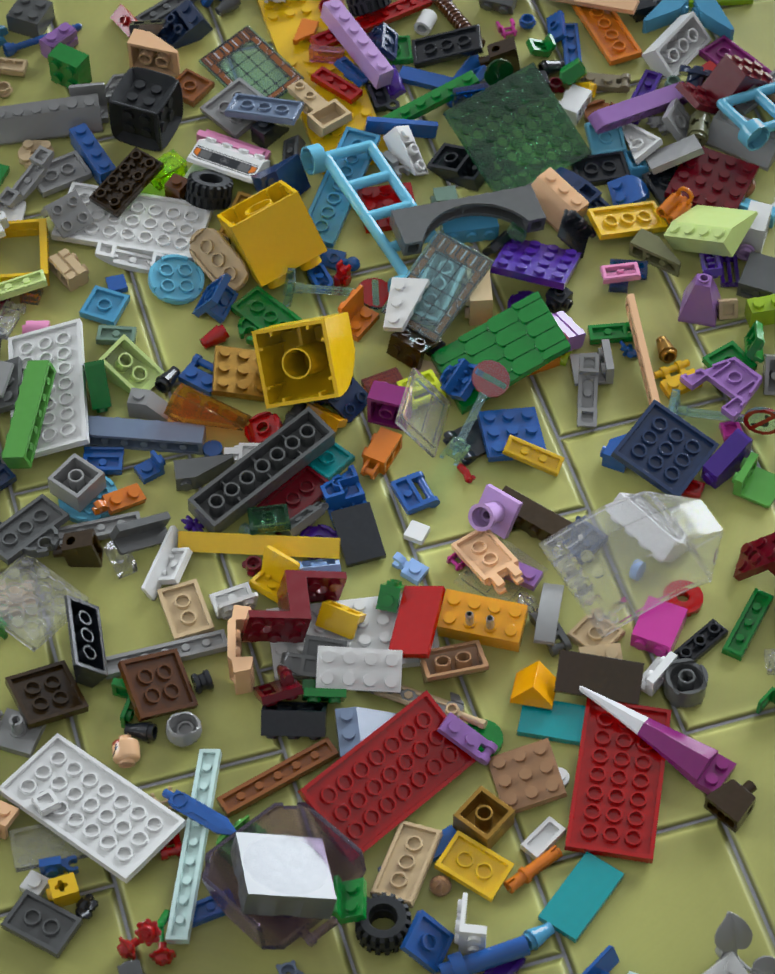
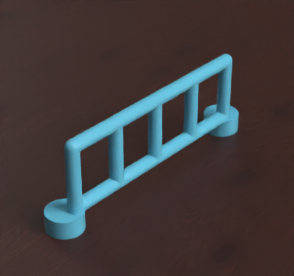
M775 82L721 98L716 102L717 108L740 129L738 140L749 151L760 149L769 139L770 132L775 131V104L766 97L775 93ZM755 100L774 120L763 123L760 119L754 118L747 121L732 106Z
M372 140L329 151H325L319 143L303 147L300 156L305 172L308 175H315L326 170L329 171L397 272L398 276L394 277L408 278L411 273L397 254V251H401L397 240L389 242L376 221L390 217L392 210L418 205ZM368 152L381 172L348 181L335 160ZM388 182L402 201L368 211L355 190ZM435 230L430 233L424 244L433 243L438 236ZM392 277L388 280V292L390 291Z

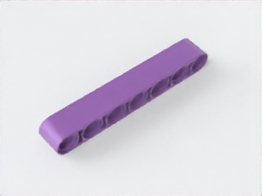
M677 82L596 110L587 119L596 133L601 134L667 110L671 100L676 98L682 105L688 103V101L675 88L678 84Z

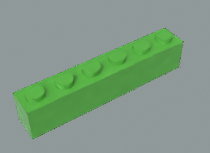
M50 360L28 361L26 369L23 371V381L19 386V395L15 402L13 417L10 420L9 433L6 435L5 448L2 450V460L9 469L32 467L56 375V370Z

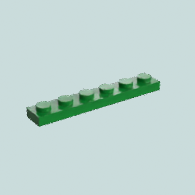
M470 70L382 117L415 120L480 86V81L473 71Z

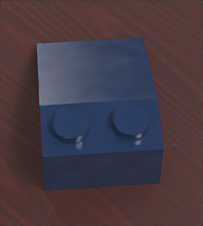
M295 154L251 176L257 193L280 180L297 190L299 195L311 187L299 154Z

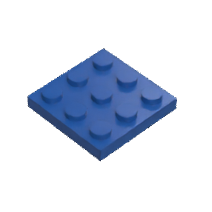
M535 407L478 411L477 419L488 462L516 460L502 454L510 434L546 449Z

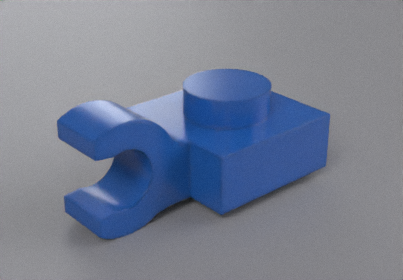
M72 855L61 859V856L38 859L40 873L45 877L53 878L64 874L63 871L67 873L74 872V875L79 873L78 866H70L72 863H78L77 856Z

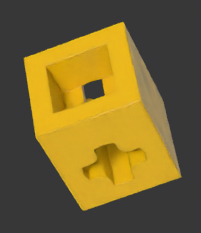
M74 872L48 879L49 888L45 889L48 901H53L57 906L64 907L77 903L81 899Z

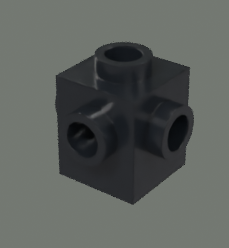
M565 287L564 290L550 288L546 292V305L551 313L555 314L559 311L566 313L572 307L573 292L569 288Z

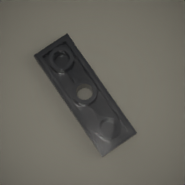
M712 619L673 653L678 655L677 660L690 658L697 662L728 635V630L715 619Z

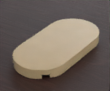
M213 228L197 230L192 235L189 243L190 255L212 282L224 273H228L232 276L228 286L236 292L241 290L249 278V269L244 259L218 230Z

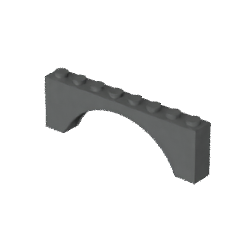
M529 185L392 210L389 224L403 256L421 253L423 244L430 233L440 225L456 218L466 216L494 217L519 227L525 233L544 230L546 216L532 186Z

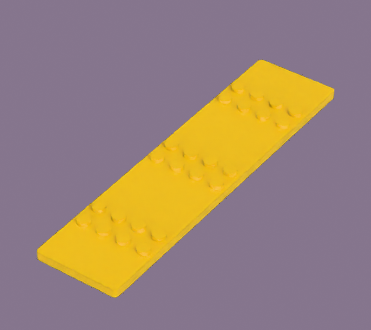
M256 0L276 54L327 102L337 99L352 113V121L323 137H319L308 127L307 114L302 111L300 117L311 145L319 143L325 151L337 148L346 126L364 131L367 116L377 117L364 86L360 87L363 90V96L351 105L311 81V75L321 66H324L355 85L352 81L345 78L344 74L333 65L336 60L344 56L355 65L354 60L344 47L339 44L319 53L307 39L299 41L297 45H293V38L302 18L319 21L316 34L329 29L320 18L321 12L318 6L321 0H285V2L275 3L271 0H268V3H264V0ZM381 135L378 149L381 153L388 150L383 138L384 135ZM372 159L370 165H374V164H375V162L373 161V159Z

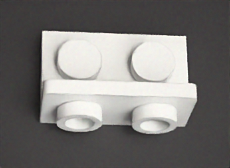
M670 651L666 657L658 656L643 673L641 691L652 697L664 683L666 671L671 666V663L677 660L678 655Z

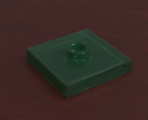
M286 503L247 508L251 535L291 531Z

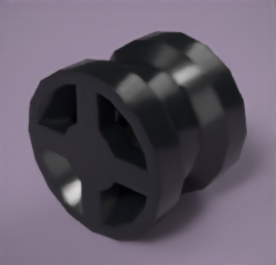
M207 669L203 670L201 674H191V680L197 694H201L206 689H214L211 675Z

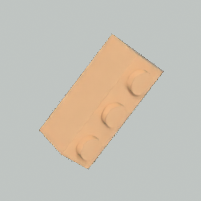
M551 167L540 174L531 184L546 216V222L557 232L559 231L565 209L577 211L581 217L585 216L590 202Z

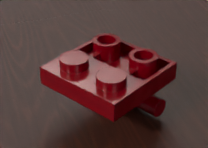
M277 666L279 680L253 687L254 694L262 705L273 706L278 704L280 700H294L299 697L298 695L304 694L302 685L296 680L287 666Z

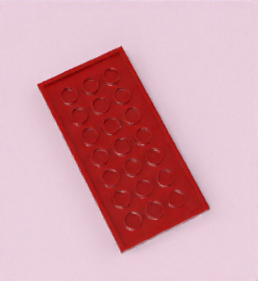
M427 690L297 791L351 862L356 860L477 761L437 731L446 714Z
M587 697L565 850L580 853L589 852L593 855L652 864L666 759L589 697ZM617 702L670 728L672 712L670 709Z

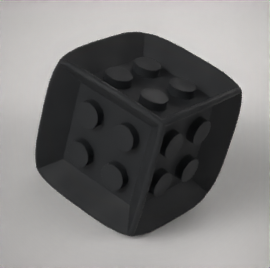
M131 67L127 70L114 89L109 102V119L114 138L123 143L151 151H162L168 145L177 131L183 115V96L180 82L170 75L146 68Z

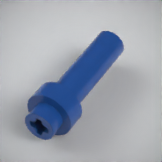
M523 935L462 956L460 951L447 955V962L438 964L440 974H476L531 954L527 940Z

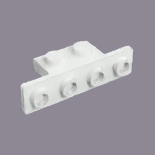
M175 525L169 527L141 587L150 600L156 599L157 590L162 585L179 584L193 553L189 547L178 548L179 530Z

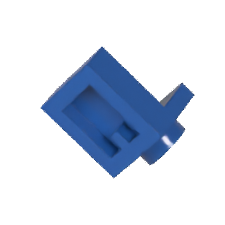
M155 450L150 451L151 458L134 466V472L143 484L165 474V460Z

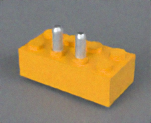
M446 589L437 624V634L441 637L466 642L479 640L481 645L519 652L528 616V605Z

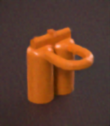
M680 187L676 193H672L656 209L657 214L661 218H666L667 223L670 225L673 220L690 210L693 206L691 203L694 199L692 191L687 187ZM681 191L687 192L689 199L686 196H682Z

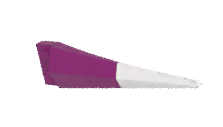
M583 686L579 687L580 692L632 730L678 770L694 787L704 793L709 794L725 784L735 770L736 763L718 754V750Z

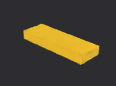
M511 434L502 452L506 456L555 477L558 476L564 461V457Z

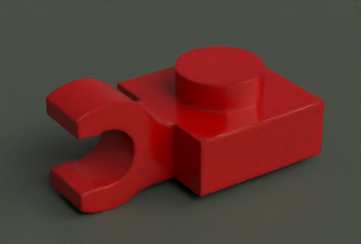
M340 260L335 266L337 273L334 275V289L339 292L344 287L349 286L352 280V267L350 264L347 266L343 265V260Z

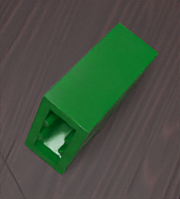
M104 359L86 362L83 364L91 408L96 410L97 413L106 412L108 407H112Z

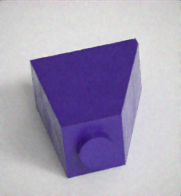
M737 428L703 465L701 474L703 481L717 489L730 479L736 471L739 472L742 460L750 455L753 440Z

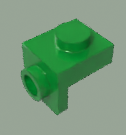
M547 34L544 40L528 38L526 42L529 52L533 56L549 58L556 47L552 34Z

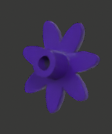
M187 515L186 519H181V522L186 524L184 529L204 532L202 528L205 527L198 523L196 518L192 519Z

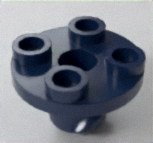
M680 65L679 74L687 76L686 84L689 82L694 86H702L703 81L712 72L711 70H704V67L694 65L693 68L687 65Z

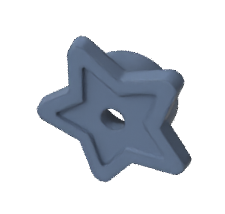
M295 960L282 965H276L279 974H286L288 972L290 974H304L297 969Z

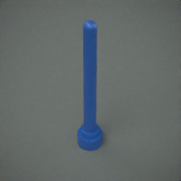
M80 23L71 25L77 31L82 29V24ZM46 34L16 44L10 42L2 44L5 56L7 58L14 56L17 50L39 44V40Z

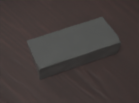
M299 134L283 141L282 161L295 154H299L301 159V149L306 146V143Z

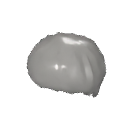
M191 712L175 713L167 720L166 735L168 740L175 746L187 747L197 742V739L200 738L202 733L201 720Z

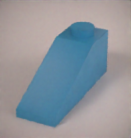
M662 0L643 19L642 33L646 34L670 25L679 16L687 14L689 12V0Z
M694 0L691 12L694 11L703 27L719 37L725 35L733 41L734 28L716 0Z

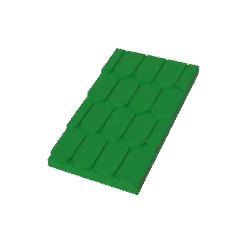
M536 291L512 304L510 308L491 317L486 323L461 335L454 342L437 350L431 355V361L440 377L447 366H454L459 363L458 359L464 358L469 363L476 365L482 362H494L506 371L509 379L508 387L525 377L560 366L561 355L571 350V345L541 298V295ZM486 373L483 374L482 379L502 390L506 388V384ZM474 388L471 396L466 401L453 400L463 415L487 401L490 397L482 395Z

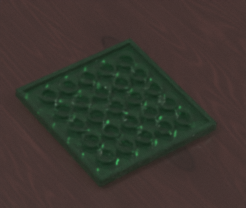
M534 62L443 113L492 192L526 186L534 182L548 168L551 167L554 171L559 167L568 168L592 153Z

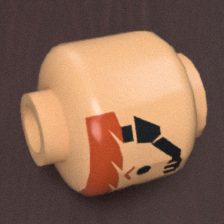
M128 734L120 735L119 739L113 741L112 759L114 763L118 764L121 768L134 767L140 760L139 741L131 738V735Z

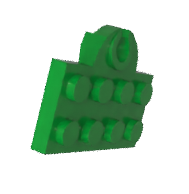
M258 285L231 305V311L241 318L238 321L240 339L245 338L246 334L252 333L251 331L275 324L303 320ZM252 336L246 338V344L254 345Z

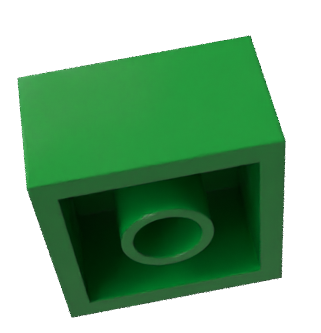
M60 42L47 55L51 81L69 89V85L92 82L88 54Z

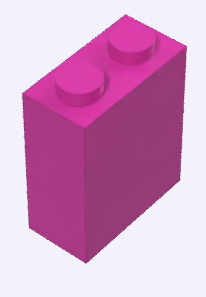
M648 596L631 634L630 645L638 650H645L656 656L666 657L670 651L673 652L686 622L688 609Z

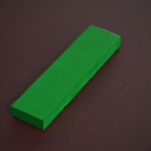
M757 588L754 589L722 648L723 654L739 661L742 660L774 600L773 595Z

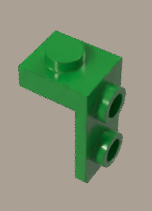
M390 579L382 583L376 609L397 613L401 592L404 591L406 585H402V581Z
M114 677L111 683L113 696L127 699L120 715L121 727L125 728V725L133 720L134 708L123 679Z

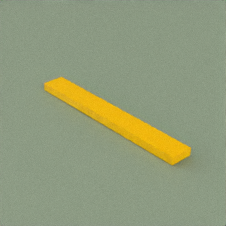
M178 531V548L189 547L192 552L263 555L264 548L269 545L289 557L340 559V538Z

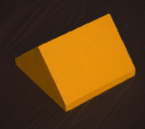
M540 660L516 673L510 703L552 710L556 693L554 692L556 677Z

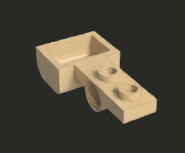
M302 79L287 86L289 94L297 101L304 102L303 112L307 114L308 127L319 137H323L352 121V113L337 99L327 102Z

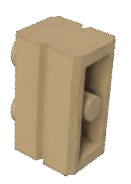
M65 248L59 251L58 254L55 253L48 258L49 269L69 291L72 292L78 289L79 286L88 283L89 270L85 264H80L75 253H70Z

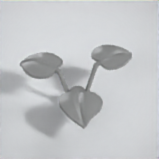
M728 911L714 937L716 944L715 953L719 958L716 963L730 952H733L743 967L750 972L749 974H775V958L772 956L757 958L753 962L752 968L740 959L737 954L738 949L748 948L752 942L753 934L749 925L741 917Z

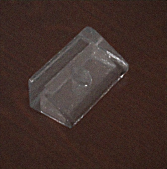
M112 540L103 547L119 579L138 572L137 563L132 553L120 555Z

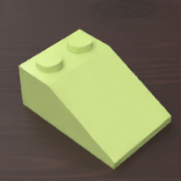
M125 334L99 358V360L104 359L107 380L130 393L131 388L151 390L155 386L156 378L164 373Z

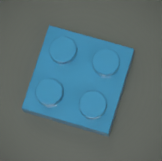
M95 285L79 311L80 317L105 325L115 326L130 301V295Z

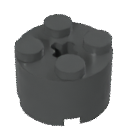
M690 658L678 659L671 663L665 674L663 688L670 704L675 708H690L701 704L707 689V670L701 663L699 665Z

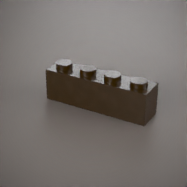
M505 486L502 491L523 503L513 527L523 530L533 538L539 539L548 547L560 551L571 537L573 522Z

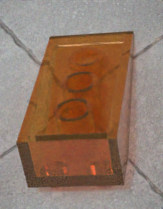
M181 383L172 393L164 411V414L169 419L176 422L180 421L243 431L252 417L184 383Z

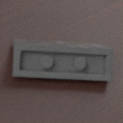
M168 511L120 523L115 525L109 536L120 555L162 544L168 532L166 525L171 517Z

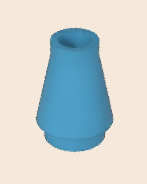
M549 922L525 930L523 935L527 940L530 951L537 950L555 933V930Z

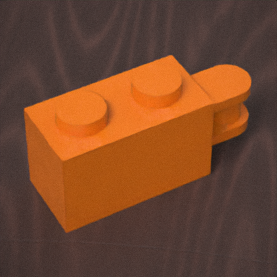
M380 427L378 432L373 434L370 445L365 447L362 452L363 467L360 474L362 476L368 475L372 480L377 477L378 473L385 475L402 448V434Z

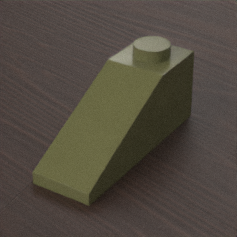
M641 228L630 242L629 255L678 277L681 268L679 259L657 235Z

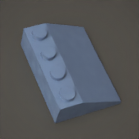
M361 707L335 709L339 757L341 758L397 713Z

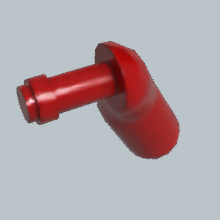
M460 463L457 465V469L463 474L465 482L472 483L476 478L475 475L471 476L469 469L464 464Z

